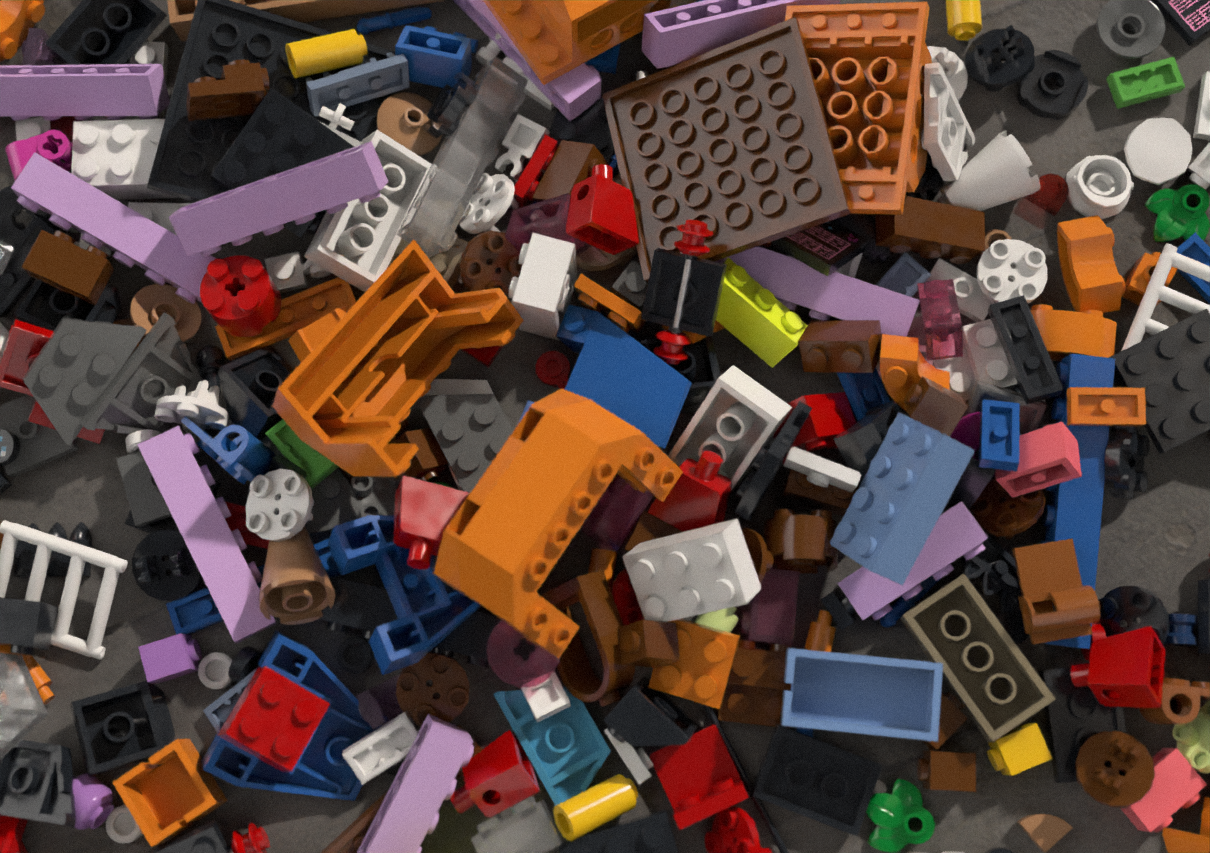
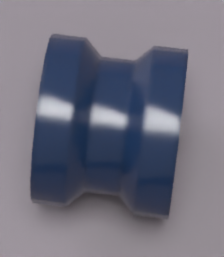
M1168 614L1170 629L1163 645L1198 646V638L1194 635L1193 627L1197 624V616L1190 614Z

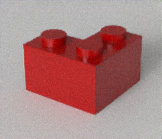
M846 393L803 395L787 403L792 409L772 437L776 438L798 402L801 401L812 407V410L791 447L801 450L806 449V452L819 450L826 446L828 450L837 448L834 438L856 423Z

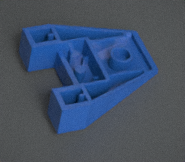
M569 305L556 337L573 352L578 353L579 357L565 390L592 400L643 432L661 450L665 449L692 383L598 311ZM527 401L519 422L535 402Z
M368 515L334 526L328 546L340 574L344 575L375 564L398 617V620L376 627L369 640L382 675L417 663L481 607L475 601L445 584L434 574L438 556H431L428 569H415L407 564L410 549L394 544V515Z
M275 630L257 662L260 668L267 666L330 703L327 711L292 772H281L218 736L221 728L201 761L203 770L239 787L355 801L363 785L343 757V750L377 730L382 725L307 646Z

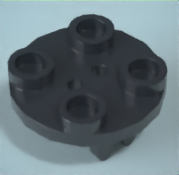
M1010 25L1007 28L993 29L976 38L966 52L965 65L970 77L974 81L985 86L988 91L997 92L1003 87L1019 82L1028 73L1033 71L1035 67V50L1030 38L1021 31L1014 30L1013 26Z
M175 529L158 530L147 535L136 546L132 557V573L137 585L148 596L161 601H175L190 594L202 583L203 577L180 531ZM165 555L168 556V561L164 559ZM168 569L172 571L171 575L167 573Z
M1137 585L1120 586L1109 591L1103 598L1098 600L1100 620L1096 624H1100L1104 628L1106 637L1152 626L1161 643H1165L1170 629L1168 612L1163 602L1152 591ZM1138 617L1141 619L1140 624L1137 622ZM1124 620L1127 622V626L1123 625Z

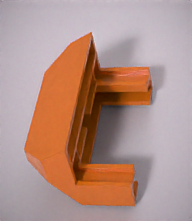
M413 239L277 390L272 407L304 443L352 476L397 477L409 468L410 460L419 448L415 443H387L401 428L398 423L409 416L412 405L417 399L429 392L432 381L438 374L449 368L452 363L451 359L459 349L504 346L514 339L515 331L524 320L501 288L455 294Z
M561 388L531 405L444 530L434 574L445 584L488 609L532 643L559 659L580 626L536 593L616 473L635 490L644 493L647 489L658 500L663 502L683 471L643 432L592 400Z

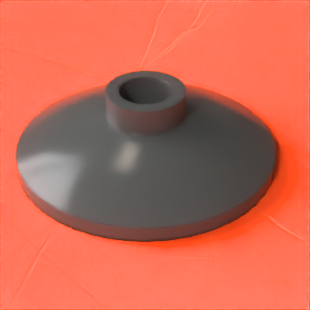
M1110 0L1101 9L1097 18L1096 26L1100 41L1109 51L1120 57L1135 59L1147 56L1157 49L1164 38V17L1159 8L1150 0ZM1123 29H1128L1132 35L1125 33Z

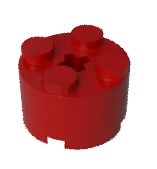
M234 255L224 259H214L208 264L207 272L200 285V298L206 310L224 331L236 337H251L261 333L263 327L270 321L273 323L277 319L282 305L281 294L271 276L258 259L244 255Z

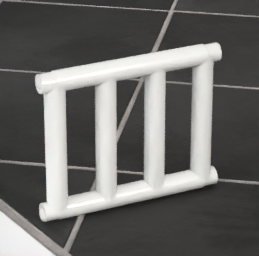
M1165 244L1121 351L1141 342L1145 332L1155 335L1169 328L1167 325L1150 319L1158 299L1192 314H1197L1205 309L1210 313V305L1164 286L1171 266L1210 282V266L1176 253L1177 247L1172 244Z
M6 520L2 521L0 533H3L4 536L0 549V598H5L18 540L37 545L24 599L27 601L40 602L52 551L70 556L71 560L50 644L87 657L103 659L106 648L102 647L101 644L119 573L125 571L128 564L127 560ZM88 562L103 567L105 570L88 638L84 640L69 635L68 631L85 563Z

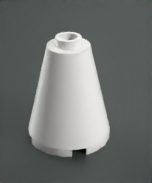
M1004 130L962 168L957 181H948L940 189L942 196L937 200L938 203L982 211L1034 194L1040 190L1041 186L1038 175L1031 178L1028 173L1030 172L1029 167L1032 165L1028 155L1012 134L1007 136V131Z

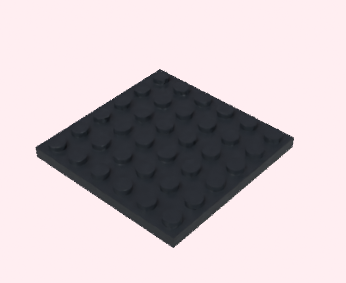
M198 0L147 189L194 202L231 190L211 175L252 115L189 121L186 109L188 83H192L195 79L201 77H214L216 80H221L223 66L235 60H248L250 63L260 62V67L267 68L269 90L270 88L275 89L314 117L309 106L306 77H311L312 81L324 78L323 72L294 78L286 56V44L332 34L333 32L230 0ZM366 43L367 55L363 56V63L327 72L334 75L340 71L369 63L370 58L374 57L376 61L387 59L386 53L391 52L395 56L396 53ZM393 93L346 107L343 116L355 121L353 127L349 131L338 125L336 130L362 142L364 138L377 130V112L381 104L388 97L392 96ZM321 116L314 117L328 126L331 122ZM327 210L319 212L306 233L316 234Z

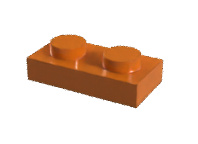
M1070 387L1066 389L1067 425H1146L1145 388Z

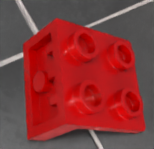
M715 724L693 733L685 745H667L650 754V760L674 810L673 816L680 830L749 798L747 790Z

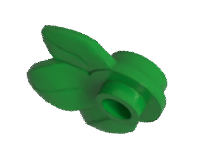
M1188 184L1178 190L1165 188L1153 193L1144 206L1152 213L1158 214L1153 227L1155 242H1167L1181 236L1186 241L1194 233L1203 241L1205 240L1210 228V222L1205 213L1209 207L1210 198L1202 186ZM1189 195H1194L1197 198L1198 202L1194 208L1189 207L1186 203Z
M898 778L894 783L892 795L887 793L872 794L866 813L877 827L867 841L870 846L884 852H898L908 843L922 844L933 836L935 831L934 818L927 809L923 808L922 794L914 784ZM914 817H918L923 823V827L919 832H913L909 828V821Z

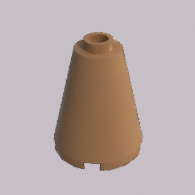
M304 526L300 532L290 539L279 542L269 540L259 594V607L264 617L271 620L270 615L280 618V623L285 625L304 624L322 617V610L328 605L331 609L334 605L335 592L306 527Z

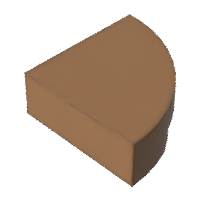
M1049 814L1027 815L1017 821L1036 846L1045 853L1072 829L1063 819Z

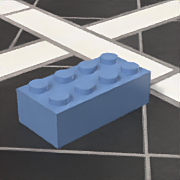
M898 413L893 424L889 427L880 449L871 461L862 483L854 493L843 519L836 527L830 545L869 571L903 585L975 450L904 414Z
M786 648L784 682L791 683V689L783 690L780 724L782 726L938 742L943 663Z

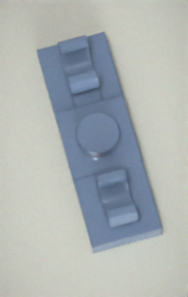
M389 52L386 53L387 59L376 61L373 57L370 58L369 63L340 71L334 75L326 71L323 72L324 78L312 81L311 77H306L309 106L314 117L319 116L322 106L335 111L340 103L348 107L409 88L408 60L403 54L395 56Z

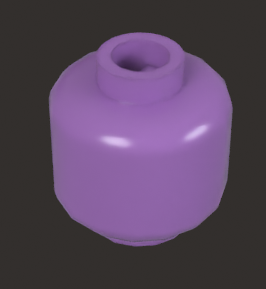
M88 773L77 777L73 776L76 813L75 828L78 830H85L89 827L95 829L107 820L109 814L114 809L112 804L113 792L96 776L89 777Z

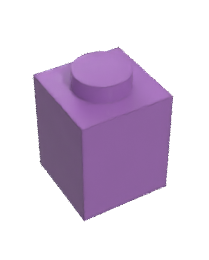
M182 633L138 647L148 683L159 684L196 672L199 668L198 661L202 659L201 649L197 640H192L191 635Z

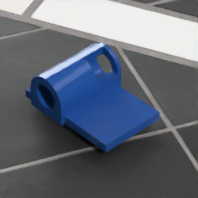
M184 416L181 420L185 426L200 438L196 444L243 485L247 480L251 482L256 476L267 474L272 458L276 457L272 450L240 425L227 426L213 438L188 417ZM232 433L240 434V436L236 437L233 441H231L227 437L229 434Z

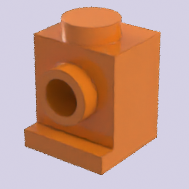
M1145 252L1137 260L1125 282L1126 291L1122 295L1123 298L1140 306L1160 257V252H1152L1151 254ZM1171 266L1164 286H1169L1177 268ZM1158 299L1156 306L1161 302V300Z

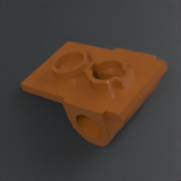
M1073 538L1013 548L1022 594L1018 598L1025 633L1030 634L1031 644L1091 635L1092 629L1090 624L1099 622L1100 606L1093 587L1090 585L1082 586Z
M1163 678L1161 708H1139V711L1144 719L1153 724H1187L1198 715L1200 699L1210 700V682H1191L1190 687V681Z

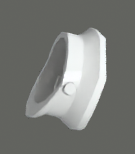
M1152 118L1138 125L1130 133L1124 146L1127 165L1132 171L1133 176L1146 182L1160 185L1185 173L1192 155L1190 134L1173 118Z
M1107 155L1087 156L1067 173L1065 188L1067 197L1074 210L1085 217L1098 215L1101 219H1106L1119 214L1130 198L1131 190H1133L1134 182H1131L1130 172L1120 160Z

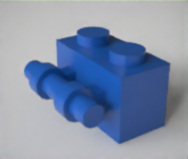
M406 25L395 45L396 56L403 54L408 60L409 81L444 88L446 84L453 87L458 82L453 78L457 73L462 72L469 77L472 71L471 53H476L478 40L466 38V35L463 33L454 32L452 35L437 32V28L426 26L423 29Z

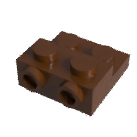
M235 60L223 66L221 80H216L214 77H201L195 79L192 83H188L186 103L188 120L253 115L266 96V90H269L267 68H261L260 62L250 63L248 60Z
M739 640L722 705L718 709L717 719L719 721L775 727L776 723L781 725L783 690L791 689V683L784 682L786 648H791L792 646L770 644L769 650L755 649V642Z

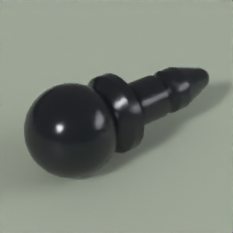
M204 346L198 351L196 361L200 367V376L208 381L209 392L212 386L217 385L220 388L218 371L225 363V356L223 351L217 346Z

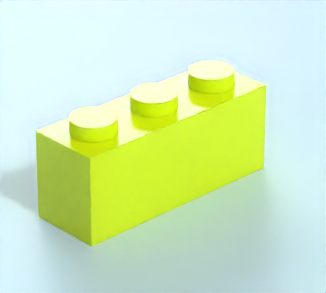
M728 257L722 263L726 264L727 268L716 321L773 368L798 346V340L808 325L801 320L799 315L790 311L776 299L771 291L762 287L748 275L743 267L737 265Z

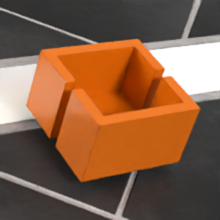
M176 739L149 757L150 762L139 764L112 782L151 847L161 845L173 839L192 826L193 821L202 819L228 801L212 774L203 770L202 758L190 739Z

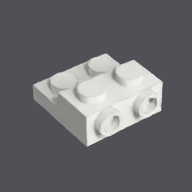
M991 319L965 325L960 330L926 338L924 341V345L934 346L933 366L950 372L949 390L959 394L964 401L969 400L976 380L1008 390H1012L1017 385Z

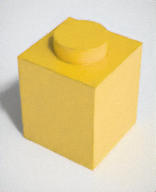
M1026 723L1008 731L994 742H988L991 748L987 750L988 758L996 771L1000 770L1002 775L1013 776L1053 759L1037 723Z

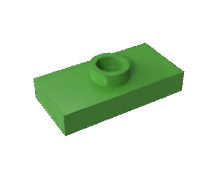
M1174 57L1110 73L1106 78L1117 109L1179 93L1185 88Z
M283 419L265 433L285 458L307 472L305 479L312 489L339 467L304 443Z

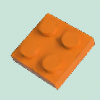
M580 274L573 285L579 294L577 299L582 302L581 305L583 307L598 311L599 313L601 311L608 315L607 318L627 334L630 329L639 334L646 323L645 320L641 319L642 312L583 274Z
M682 618L668 621L676 623L680 660L653 668L649 688L720 709L740 636Z

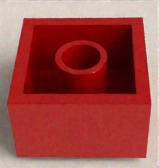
M263 666L255 671L218 736L281 772H292L330 703L269 667Z

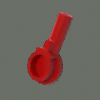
M548 351L542 354L536 363V374L539 380L544 384L553 386V388L565 389L570 373V363L567 357L557 351Z

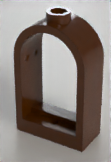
M603 570L575 577L540 595L573 622L569 607L581 602L603 661L604 678L602 682L590 666L577 631L560 658L558 659L553 656L561 680L568 691L574 697L584 702L598 700L600 707L621 700L619 692L625 690L632 682L635 666L621 664L618 628L624 625Z

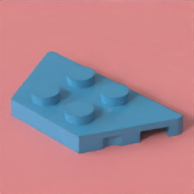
M563 687L571 706L537 723L522 690L498 691L493 695L555 806L586 791L611 751L583 701L574 697L566 687Z

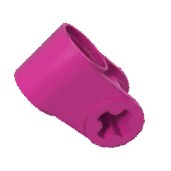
M49 130L25 140L12 142L5 148L15 181L34 152L66 171L72 169L73 143L69 142L67 136L58 130Z

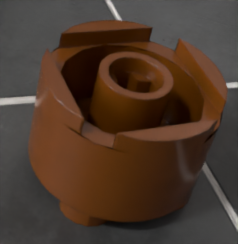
M790 509L773 511V518L768 519L764 523V542L766 543L767 550L773 554V565H777V572L785 574H818L819 566L827 565V572L838 568V549L830 545L837 527V522L832 519V512L816 510L810 512V515H795V511Z

